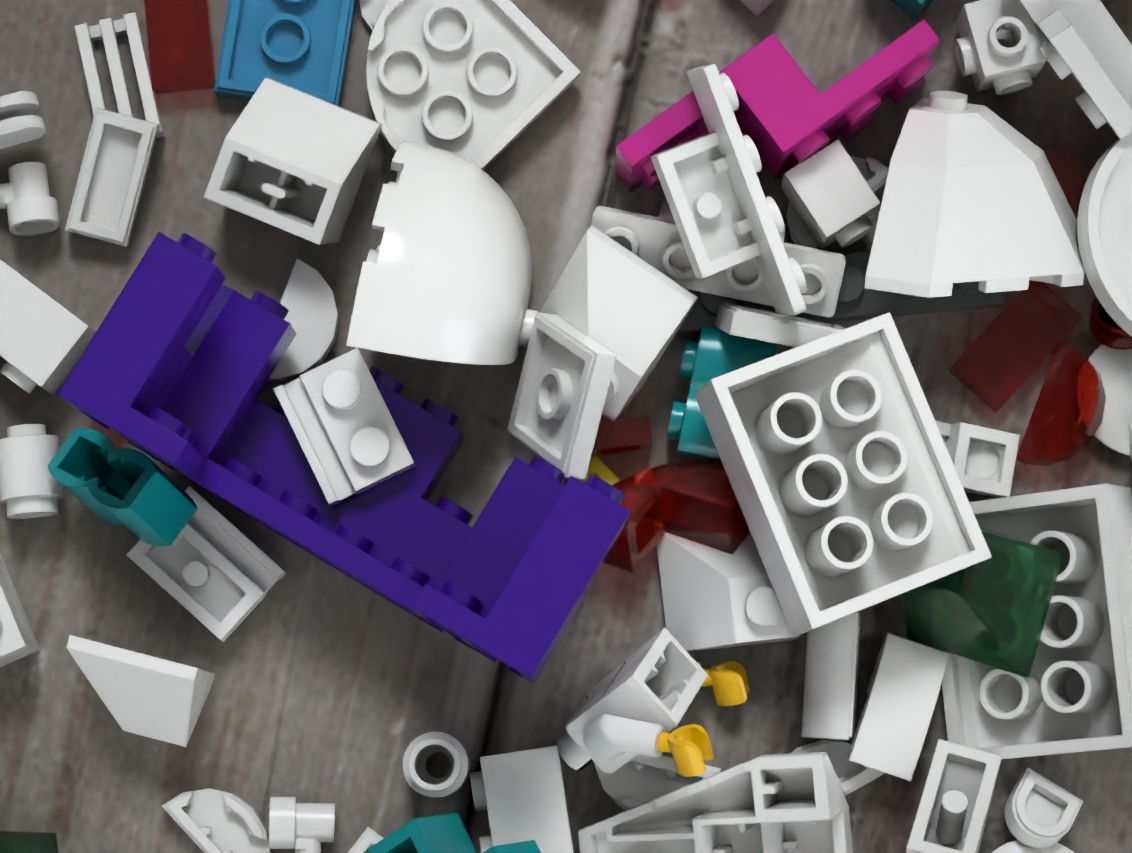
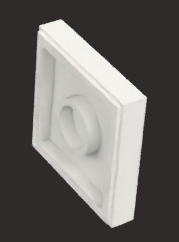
M537 312L509 420L508 433L541 459L560 469L564 473V477L570 478L572 476L578 479H586L617 355L557 314Z

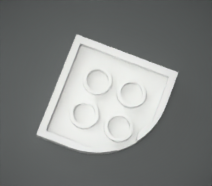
M388 0L383 6L371 33L366 65L367 92L370 107L375 121L383 124L380 132L394 153L403 141L449 151L472 162L482 170L489 166L581 74V71L510 0Z

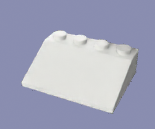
M890 312L713 378L694 394L793 638L992 558Z
M1105 483L969 502L992 558L931 582L938 649L949 653L942 680L948 741L1002 756V759L1132 748L1131 488Z

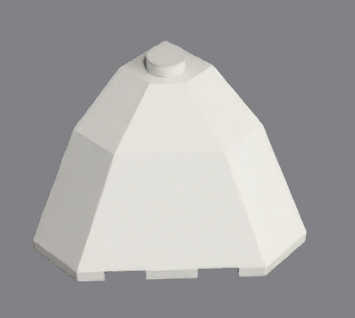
M932 91L929 93V98H922L913 105L907 113L890 160L864 288L933 298L952 296L953 283L979 281L978 290L984 293L1028 290L1029 280L1052 283L1059 287L1083 285L1087 280V276L1079 252L1077 220L1044 151L985 105L967 103L968 96L966 94L953 91Z

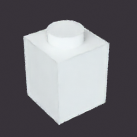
M839 139L784 173L780 187L821 249L836 240L842 248L847 247L874 228L869 219L876 215L881 203Z

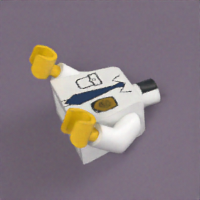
M664 627L586 694L565 725L567 734L558 740V751L563 760L577 771H582L594 762L603 772L612 774L638 754L659 758L663 752L672 753L679 775L685 777L701 775L706 770L703 760L714 759L711 743L705 729L700 725L690 724L679 727L671 733L668 732L679 724L695 695L699 694L700 687H713L716 705L734 706L746 702L747 694L750 692L746 671L736 661H726L710 667V669H703L701 662H696Z

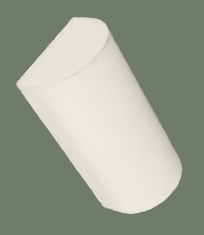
M858 612L807 632L801 738L851 742V738L854 737L861 616Z

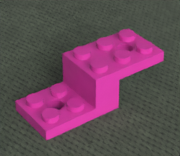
M924 19L821 94L774 33L725 67L719 74L725 73L735 88L739 108L733 112L742 136L748 135L753 140L761 162L773 178L777 180L790 169L821 151L840 133L845 140H849L863 131L876 119L873 112L890 97L896 104H899L919 90L926 83V79L923 76L934 66L931 58L940 39ZM694 91L616 146V175L630 193L643 184L648 190H652L660 185L650 156L709 133Z

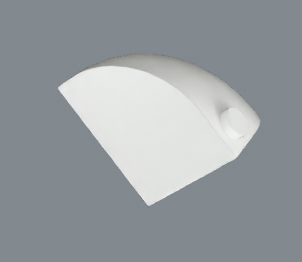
M403 141L397 148L391 161V170L398 171L396 182L389 181L388 184H383L376 207L372 229H378L380 232H383L381 245H378L376 250L370 249L366 262L363 261L346 346L451 363L474 365L511 364L519 356L520 348L528 347L534 318L537 312H539L528 309L532 284V257L529 240L520 215L500 185L472 162L440 148Z

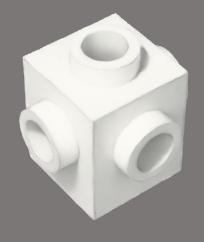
M979 0L964 4L956 20L961 38L954 40L955 55L962 75H972L976 92L995 88L997 95H1005L1031 86L1033 84L1032 77L1038 75L1046 62L1039 49L1049 41L1019 0Z

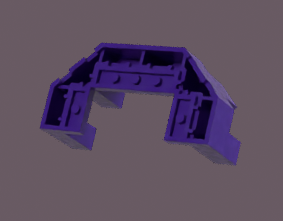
M158 232L57 395L96 423L107 429L110 427L120 433V436L127 439L128 443L168 468L179 471L192 480V483L435 629L441 632L444 630L454 636V639L494 662L497 659L509 666L508 669L534 684L586 597L588 586L630 518V510L620 505L625 494L591 474L585 483L570 476L564 486L562 485L566 479L563 476L564 473L549 462L534 456L528 465L515 457L474 526H468L474 516L462 507L442 496L436 505L427 501L464 441L462 431L454 427L459 418L430 399L426 398L421 407L399 395L404 387L401 382L382 370L371 366L369 371L416 466L359 494L356 493L331 507L279 400H276L272 408L257 400L263 387L297 334L291 324L284 320L289 310L259 291H255L252 298L248 299L237 291L222 285L226 278L218 266L212 263L217 253L197 239L182 233L176 242Z

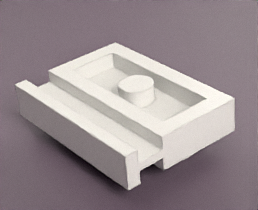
M358 348L299 375V378L285 385L281 384L273 388L331 507L356 493L359 494L416 466Z
M189 486L185 492L194 500L197 509L171 546H154L139 540L126 555L216 637L224 642L263 600L274 584L281 580L286 573Z

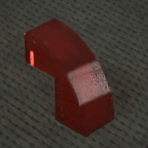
M689 460L664 464L633 474L612 485L625 494L620 505L630 510V518L603 563L633 573L666 532L733 555L750 533V530L722 461Z

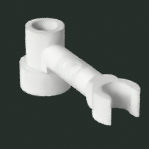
M23 162L11 166L8 169L10 182L0 184V209H7L9 231L15 235L34 236L50 233L60 227L57 200L50 196L46 165L41 162Z
M270 797L269 849H295V853H321V842H334L335 803H296V797Z

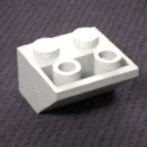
M265 78L226 135L204 198L318 245L339 242L383 124L273 79Z

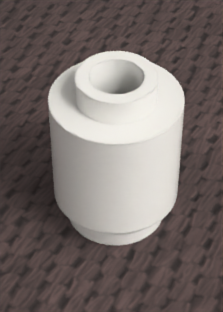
M44 424L10 426L7 428V438L0 439V503L6 504L7 518L29 519L59 514L58 499L64 498L63 486L49 472L48 464L60 449V439L57 435L46 434V426Z
M428 732L418 736L409 744L404 753L402 766L405 779L412 789L426 797L442 798L456 793L464 786L470 774L471 761L466 747L457 738L443 732ZM435 753H444L451 762L449 773L442 778L431 776L427 770V761Z

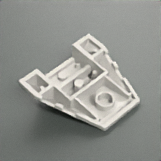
M827 752L761 755L578 830L580 853H853L849 805Z

